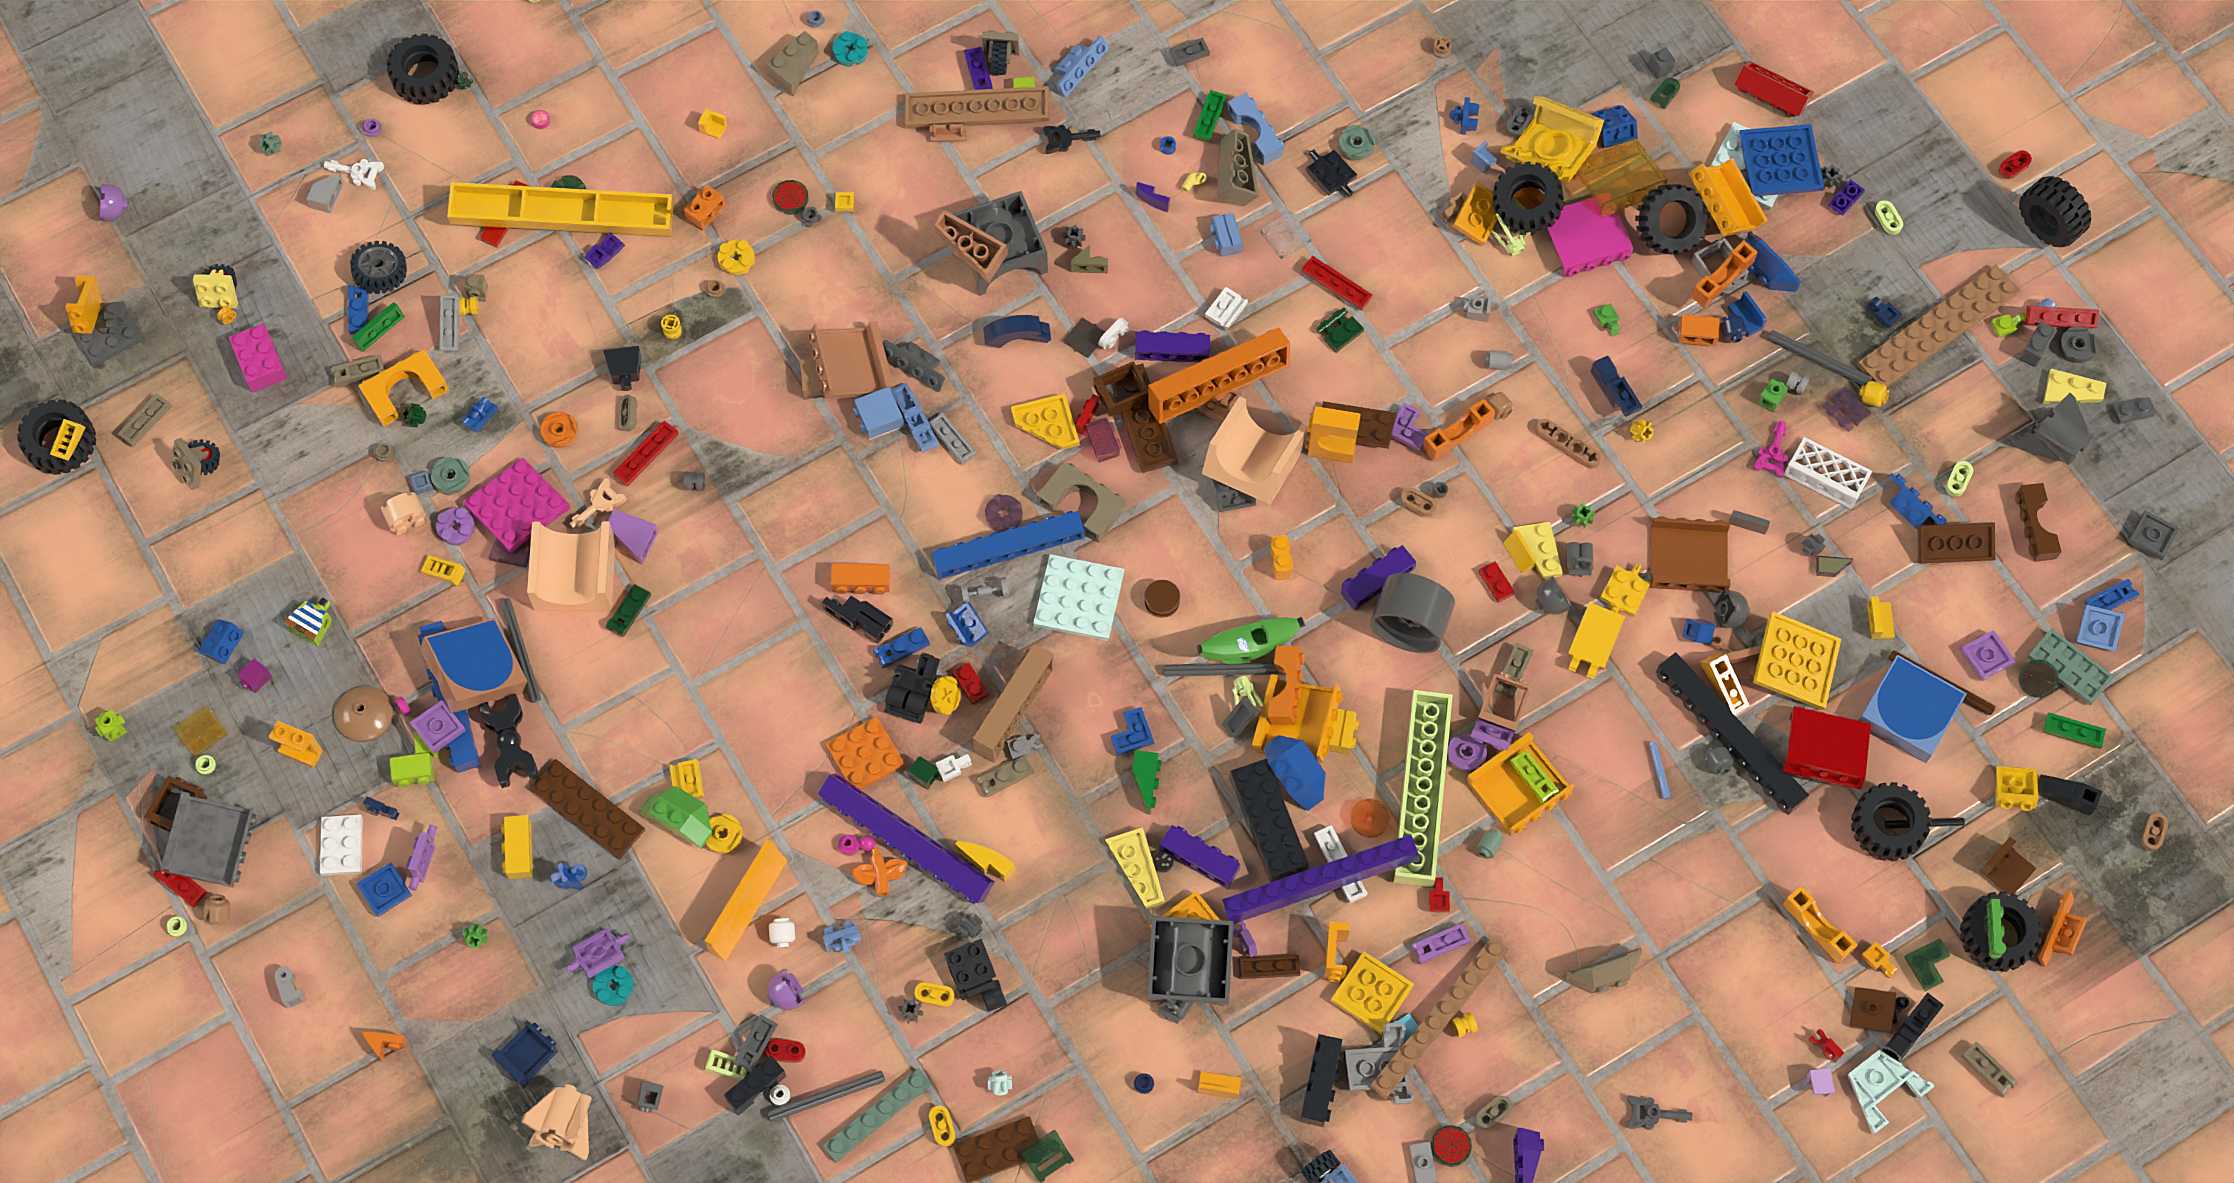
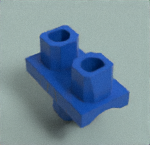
M1465 97L1463 111L1460 110V106H1456L1455 110L1449 113V117L1454 120V124H1459V121L1462 120L1461 135H1466V131H1476L1478 119L1468 118V116H1478L1479 104L1470 103V98Z
M483 396L477 404L471 406V410L461 421L477 433L494 416L499 408Z
M560 863L557 865L559 870L551 874L554 885H561L565 890L571 887L579 890L583 888V884L580 881L585 879L587 869L582 864H575L571 867Z

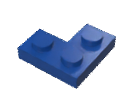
M1142 707L1124 712L1123 717L1128 731L1111 736L1117 756L1154 744V739Z

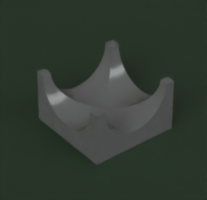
M1022 191L953 213L954 216L1007 245L1008 255L989 283L972 268L979 296L986 294L988 286L996 278L1009 271L1031 267L1038 269L1041 275L1048 273L1047 250Z

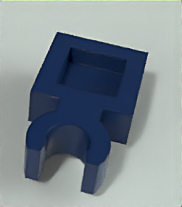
M366 796L363 802L367 812L374 816L380 814L397 820L400 814L397 812V809L386 806L384 803Z

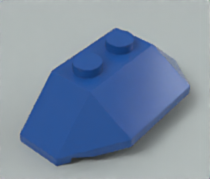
M1751 231L1748 232L1745 242L1758 253L1754 263L1747 270L1753 273L1759 282L1769 290L1796 292L1801 280L1795 276L1792 269L1760 237Z
M1278 735L1263 746L1269 766L1295 801L1309 811L1324 800L1326 772L1304 740Z

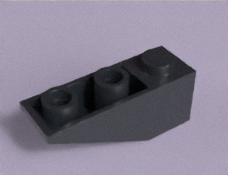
M2040 774L2037 782L2038 794L2089 816L2097 808L2103 792L2084 783Z

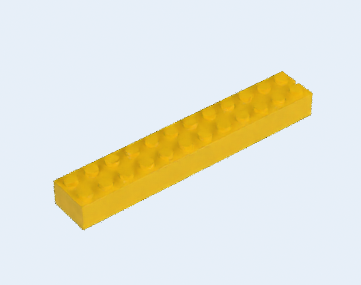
M451 182L447 217L451 225L597 233L611 232L615 234L671 237L674 200L672 194Z

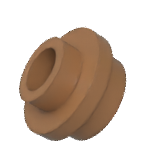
M711 280L706 286V291L709 296L717 298L724 294L725 287L721 281Z

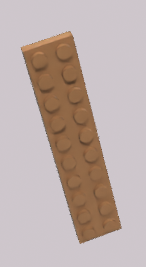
M1995 264L1860 360L1857 366L1865 374L1872 377L1871 381L1885 384L1888 388L2014 298L2021 290Z

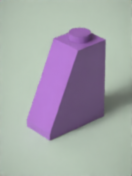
M614 509L612 515L609 514L606 522H610L616 541L639 564H643L658 534L656 524Z

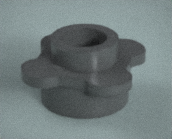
M815 207L806 208L800 214V218L804 219L805 225L808 227L822 220Z

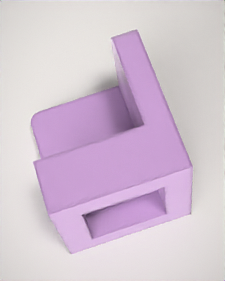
M1830 1068L1810 1070L1806 1075L1807 1083H1812L1814 1095L1826 1094L1827 1097H1831L1835 1093Z

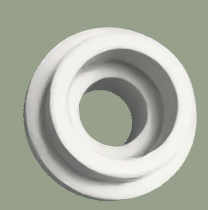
M776 1085L770 1091V1099L775 1105H784L790 1099V1091L784 1085ZM778 1092H783L784 1095L781 1098L776 1097Z

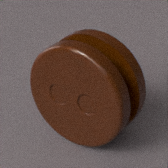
M1156 580L1147 587L1145 591V607L1150 614L1159 618H1165L1173 615L1178 610L1180 592L1174 583L1168 580Z

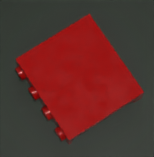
M1794 706L1789 717L1791 724L1783 772L1861 790L1866 778L1871 723Z

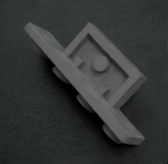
M888 340L883 341L886 359L933 390L941 391L945 377L934 370L939 366L940 360L911 341L902 348L897 347Z

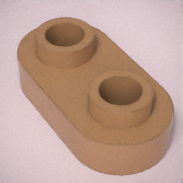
M1411 487L1404 489L1401 494V503L1405 507L1425 517L1432 516L1435 513L1437 503L1432 497ZM1411 497L1413 501H1408L1407 498ZM1428 506L1430 509L1425 510L1423 507Z
M2154 813L2147 819L2141 837V844L2148 851H2156L2163 844L2168 828V819L2163 814ZM2153 822L2158 823L2159 827H2155ZM2148 840H2152L2153 845L2149 844Z

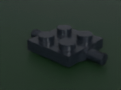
M1315 149L1310 151L1309 155L1315 162L1306 167V172L1328 196L1340 190L1347 197L1352 196L1354 192L1348 187V184L1356 179L1357 174L1335 150L1324 156H1320Z

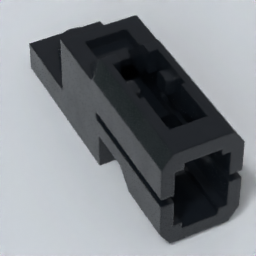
M852 595L843 606L836 599L831 600L827 596L822 601L823 610L853 630L857 626L864 629L865 636L877 644L885 636L882 631L887 634L893 626V619L867 601L860 602Z
M1927 992L1882 1049V1052L1900 1062L1944 1004Z

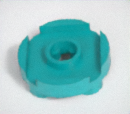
M844 31L833 42L832 49L835 60L843 66L852 67L853 64L857 63L859 65L868 56L867 40L857 33ZM853 47L854 51L847 52V48Z
M612 965L595 975L593 991L596 998L605 1005L619 1006L624 1004L633 993L634 981L625 967ZM615 981V983H619V986H616V990L612 991L610 987L608 988V985Z

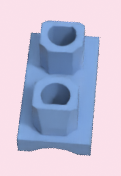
M850 920L842 924L843 930L837 932L835 927L825 928L823 939L827 952L844 949L845 954H848V947L862 941L858 926L854 925Z

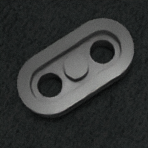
M1521 105L1515 110L1506 126V132L1509 136L1520 137L1528 127L1534 114L1530 106Z

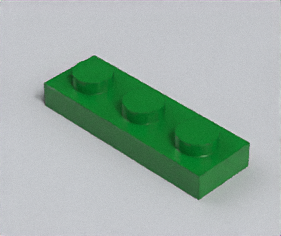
M1210 90L1194 129L1193 138L1210 143L1227 100L1226 94Z
M393 302L351 338L358 349L364 352L405 316L399 306Z
M2048 712L2043 732L2101 749L2106 729Z

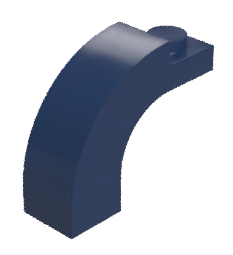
M1034 315L1004 317L991 322L983 328L985 345L1001 348L1006 343L1016 339H1033L1045 343L1051 341L1049 323L1040 321L1039 316Z

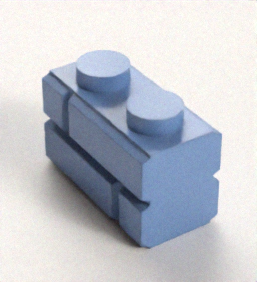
M1234 213L1214 216L1209 227L1211 235L1216 237V240H1214L1216 251L1219 250L1222 257L1241 253L1243 243Z

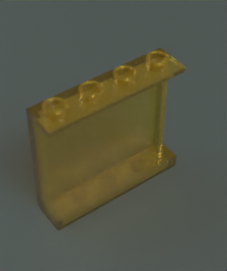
M1637 139L1588 156L1572 177L1574 180L1580 179L1601 207V217L1642 202L1641 199L1644 196H1648L1650 190L1657 189L1660 185H1667L1668 181Z

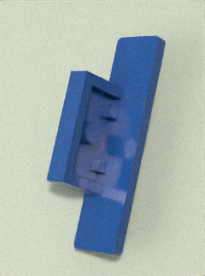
M1894 473L1889 475L1902 488L1889 503L1915 529H1918V525H1922L1930 516L1938 524H1945L1947 522L1940 513L1936 515L1932 511L1934 507L1927 500L1923 502L1918 497L1920 493L1915 488H1909L1905 484L1907 481L1899 473L1897 475Z

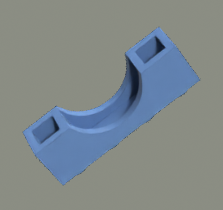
M1246 92L1228 101L1227 111L1236 124L1250 125L1259 133L1260 137L1255 142V153L1262 164L1266 165L1282 157L1284 144L1280 138L1276 137L1273 127L1266 122L1263 112L1257 109L1255 100L1252 97L1250 98Z

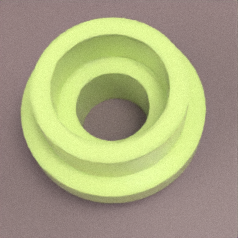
M203 755L197 759L195 767L200 774L207 775L214 771L216 762L213 757ZM205 763H209L207 768H203Z
M176 916L168 921L166 929L172 936H181L187 930V922L184 918ZM177 924H180V928L178 930H174V927Z

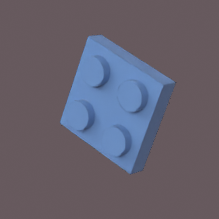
M2085 604L2076 642L2116 651L2125 614Z

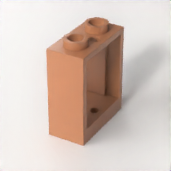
M1499 672V674L1494 673L1478 718L1516 731L1531 686H1528L1529 682L1518 678L1517 681L1510 679L1511 675L1503 672ZM1497 681L1525 690L1514 722L1486 712Z

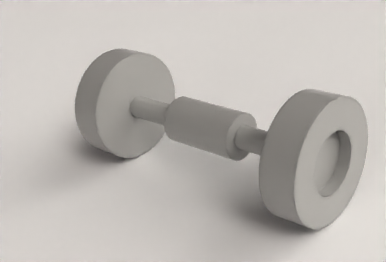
M1006 577L1000 578L1001 586L992 588L987 586L968 592L966 585L960 586L963 603L969 602V596L978 594L981 596L991 594L992 591L1002 590L1003 597L1009 596Z

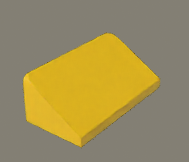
M1515 530L1503 544L1520 572L1525 573L1534 568L1536 559L1520 532Z

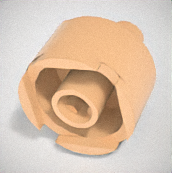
M411 492L412 495L410 496L407 493L397 495L386 502L387 506L385 508L381 507L390 530L396 532L397 535L407 532V528L413 525L418 527L425 523L426 513L414 492Z

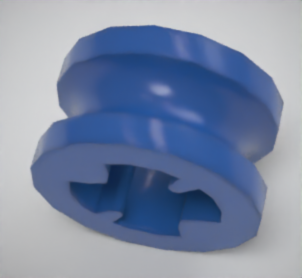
M1171 136L1163 137L1160 141L1161 152L1166 155L1173 154L1176 150V140ZM1169 143V145L1171 144V147L1167 148V146L1165 147V144Z

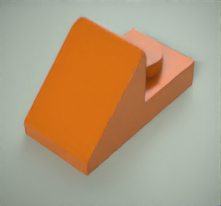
M363 1031L364 1038L382 1062L386 1046L391 1050H400V1048L407 1047L408 1040L404 1035Z

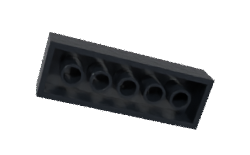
M1267 759L1231 770L1230 782L1269 882L1271 883L1308 870V860Z

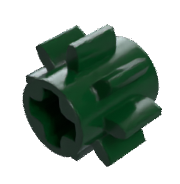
M411 403V407H406L403 411V420L410 427L417 428L418 424L425 422L426 411L419 404Z

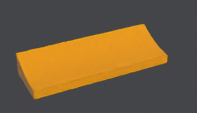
M767 839L704 940L708 951L724 961H727L788 861L770 840Z

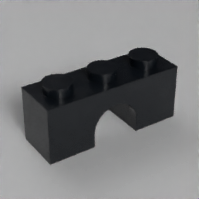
M770 1056L727 1091L724 1097L739 1116L755 1103V1098L767 1088L772 1089L786 1078V1073L774 1057Z

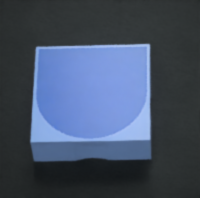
M1897 655L1859 721L1871 723V733L1893 742L1901 750L1927 763L1967 693Z

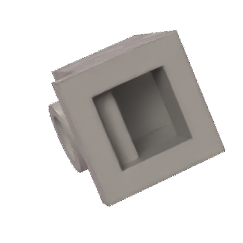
M1470 296L1469 301L1465 300L1463 311L1467 312L1466 319L1488 322L1492 297Z

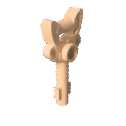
M604 479L598 490L594 489L590 492L592 505L580 515L576 514L572 518L573 521L569 524L573 529L578 526L581 527L585 524L584 520L594 512L599 511L603 513L605 511L606 513H612L613 507L623 504L627 501V498L623 494H616L611 489L609 479ZM606 493L612 500L604 499L603 494Z

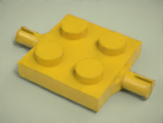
M1634 563L1631 571H1627L1619 566L1615 567L1599 598L1609 604L1612 608L1611 611L1616 613L1625 612L1632 617L1636 614L1651 584L1638 576L1642 568L1641 564L1638 566L1639 563Z

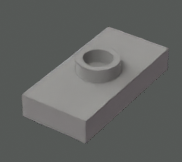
M1430 1142L1409 1145L1416 1183H1437Z

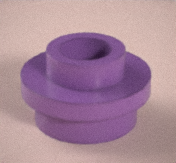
M368 119L363 125L364 133L370 137L378 135L382 129L381 124L375 119Z

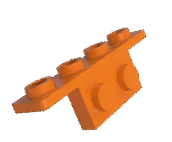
M2067 890L2065 895L2060 898L2059 910L2053 915L2051 929L2047 930L2045 943L2038 950L2037 956L2044 967L2047 966L2053 951L2073 955L2087 922L2083 917L2069 914L2074 902V897L2070 890Z

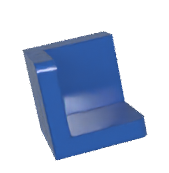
M1687 618L1682 637L1696 643H1711L1716 625L1703 619Z

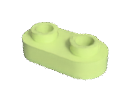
M1880 201L1875 208L1876 217L1888 234H1898L1903 227L1901 217L1891 202Z
M1960 461L1954 466L1946 484V491L1951 496L1957 497L1964 493L1973 474V467L1970 463Z

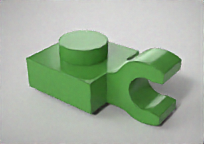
M1612 304L1594 309V315L1601 328L1607 326L1612 336L1618 335V330L1620 329L1618 324L1619 317Z

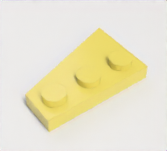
M2051 369L2048 375L2043 404L2060 402L2069 392L2076 397L2079 403L2102 402L2106 383Z
M1550 522L1513 527L1512 531L1518 530L1534 555L1536 559L1535 568L1542 579H1547L1551 576H1562L1563 573Z

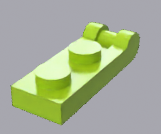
M1527 750L1511 759L1510 764L1534 792L1542 805L1549 801V798L1560 793ZM1543 786L1547 787L1548 790L1546 792L1542 791L1541 788Z

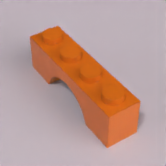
M1742 241L1710 276L1706 275L1694 286L1691 297L1703 308H1706L1754 263L1758 252L1747 242Z
M1483 398L1471 406L1453 425L1445 429L1438 428L1425 437L1422 448L1433 461L1437 460L1492 423L1495 416L1494 409Z
M1276 646L1274 664L1279 672L1287 676V683L1279 695L1270 698L1268 718L1272 725H1295V719L1299 716L1297 702L1301 698L1299 685L1303 681L1301 668L1305 664V654L1302 653L1299 646Z

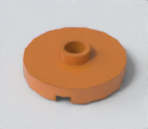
M561 411L553 412L544 418L540 426L541 437L551 447H566L577 438V422L570 414L568 415Z

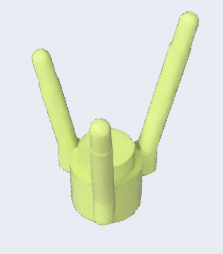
M1497 213L1496 216L1509 238L1507 241L1508 245L1493 229L1491 233L1502 244L1508 254L1511 253L1512 256L1520 254L1525 250L1524 246L1526 245L1523 235H1520V231H1517L1519 239L1512 237L1503 219Z
M1247 676L1239 677L1233 682L1235 688L1232 691L1235 698V706L1239 703V694L1240 696H1248L1249 701L1256 706L1251 692L1260 706H1263V701Z

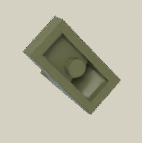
M1089 245L1071 260V272L1108 273V258L1100 256L1090 258Z

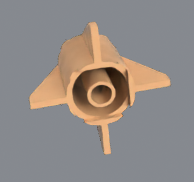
M566 1084L564 1087H553L552 1091L523 1116L521 1122L535 1130L529 1146L545 1145L553 1148L556 1145L560 1146L561 1151H569L580 1159L586 1160L589 1154L587 1111L592 1098L577 1092L576 1087Z

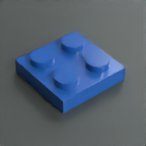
M391 862L356 883L377 917L412 896Z

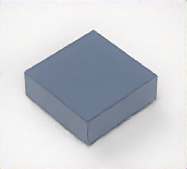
M428 471L410 476L416 495L434 490Z

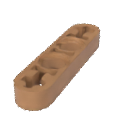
M1541 419L1538 422L1536 433L1541 438L1587 468H1596L1599 465L1601 456L1597 450L1549 419ZM1548 426V430H1541L1542 427ZM1563 435L1566 440L1558 442L1555 436ZM1578 445L1581 451L1578 453L1573 452L1571 446ZM1592 456L1595 457V460L1591 462L1588 460Z

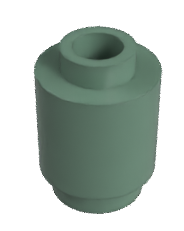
M1490 829L1484 834L1476 847L1478 854L1482 858L1488 859L1495 856L1503 843L1502 839L1504 836L1496 829Z

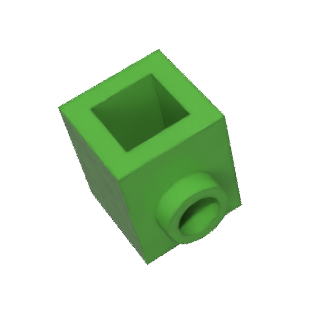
M1771 379L1761 394L1758 404L1774 413L1785 397L1788 388L1782 382Z

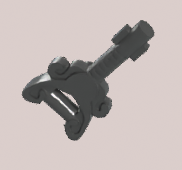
M1628 1096L1627 1101L1632 1106V1119L1627 1125L1629 1129L1645 1126L1647 1130H1652L1654 1124H1657L1660 1118L1675 1119L1681 1123H1686L1687 1120L1692 1121V1112H1687L1685 1109H1678V1112L1660 1110L1658 1104H1654L1655 1101L1652 1097L1643 1100L1636 1096ZM1640 1107H1643L1646 1113L1644 1119H1640Z

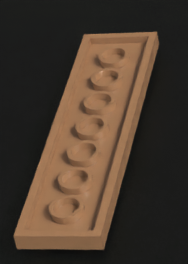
M1049 86L906 93V128L930 127L933 124L950 126V124L960 123L962 125L1049 121Z

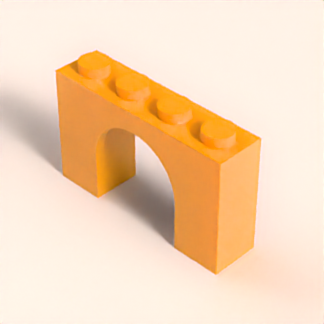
M425 349L414 352L407 359L398 361L394 366L380 371L378 375L371 379L368 378L358 385L383 427L400 419L389 399L390 389L396 382L406 378L416 379L424 385L433 400L449 391L444 378Z
M1315 406L1314 413H1310L1305 449H1308V456L1352 463L1361 414Z

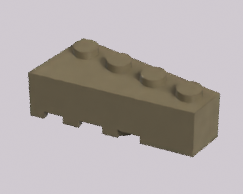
M1234 129L1221 139L1217 198L1245 206L1256 199L1259 194L1249 133Z

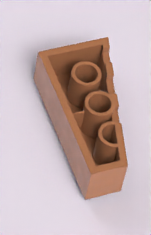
M945 210L942 211L934 223L936 233L989 283L1008 255L1007 245Z

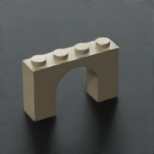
M1064 461L1037 494V502L1051 512H1054L1062 500L1070 493L1081 491L1090 494L1098 505L1083 527L1085 534L1099 543L1124 512L1126 501L1121 495L1110 492L1104 484L1095 482L1090 475L1081 473L1075 465Z

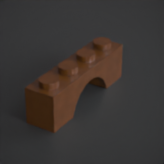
M2044 483L2021 485L2015 494L2016 503L2020 506V519L2024 521L2025 537L2029 540V553L2033 556L2034 562L2057 559L2062 552L2058 536L2046 531L2040 525L2037 518V511L2043 508L2048 500Z

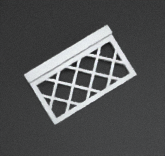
M1804 437L1790 461L1784 476L1852 509L1872 471ZM1803 446L1811 447L1813 452L1806 453ZM1825 454L1829 456L1830 461L1823 462L1820 455ZM1816 456L1818 463L1811 464L1808 457ZM1797 459H1804L1806 465L1803 466L1795 461ZM1843 463L1848 469L1840 470L1838 464ZM1833 465L1835 471L1828 473L1825 466ZM1821 467L1823 474L1815 472L1813 468ZM1854 472H1861L1866 476L1865 478L1857 479ZM1850 473L1853 480L1845 481L1843 474ZM1838 476L1840 482L1837 483L1831 480L1830 477ZM1855 484L1858 491L1855 492L1849 489L1847 485Z

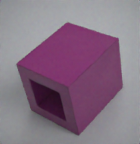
M255 658L237 674L241 679L239 683L247 691L251 689L254 693L272 678L270 672Z

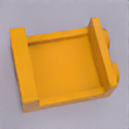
M77 275L75 283L80 296L76 304L67 303L65 308L73 333L92 334L103 301L96 277Z
M280 721L276 722L269 735L270 740L281 744L278 749L279 754L313 768L323 752L312 734Z
M1330 921L1327 931L1324 979L1334 983L1344 980L1347 971L1346 965L1335 964L1336 941L1347 942L1350 923Z

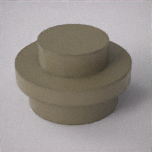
M381 443L375 449V456L379 461H388L394 455L393 447L387 443Z

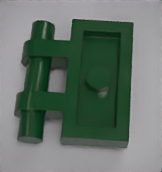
M1344 307L1341 310H1336L1332 317L1328 320H1323L1320 326L1316 328L1318 334H1322L1324 331L1328 334L1324 337V341L1336 353L1364 332V327L1353 316L1347 320L1344 318L1348 314L1347 309ZM1338 322L1340 325L1333 329L1331 326Z

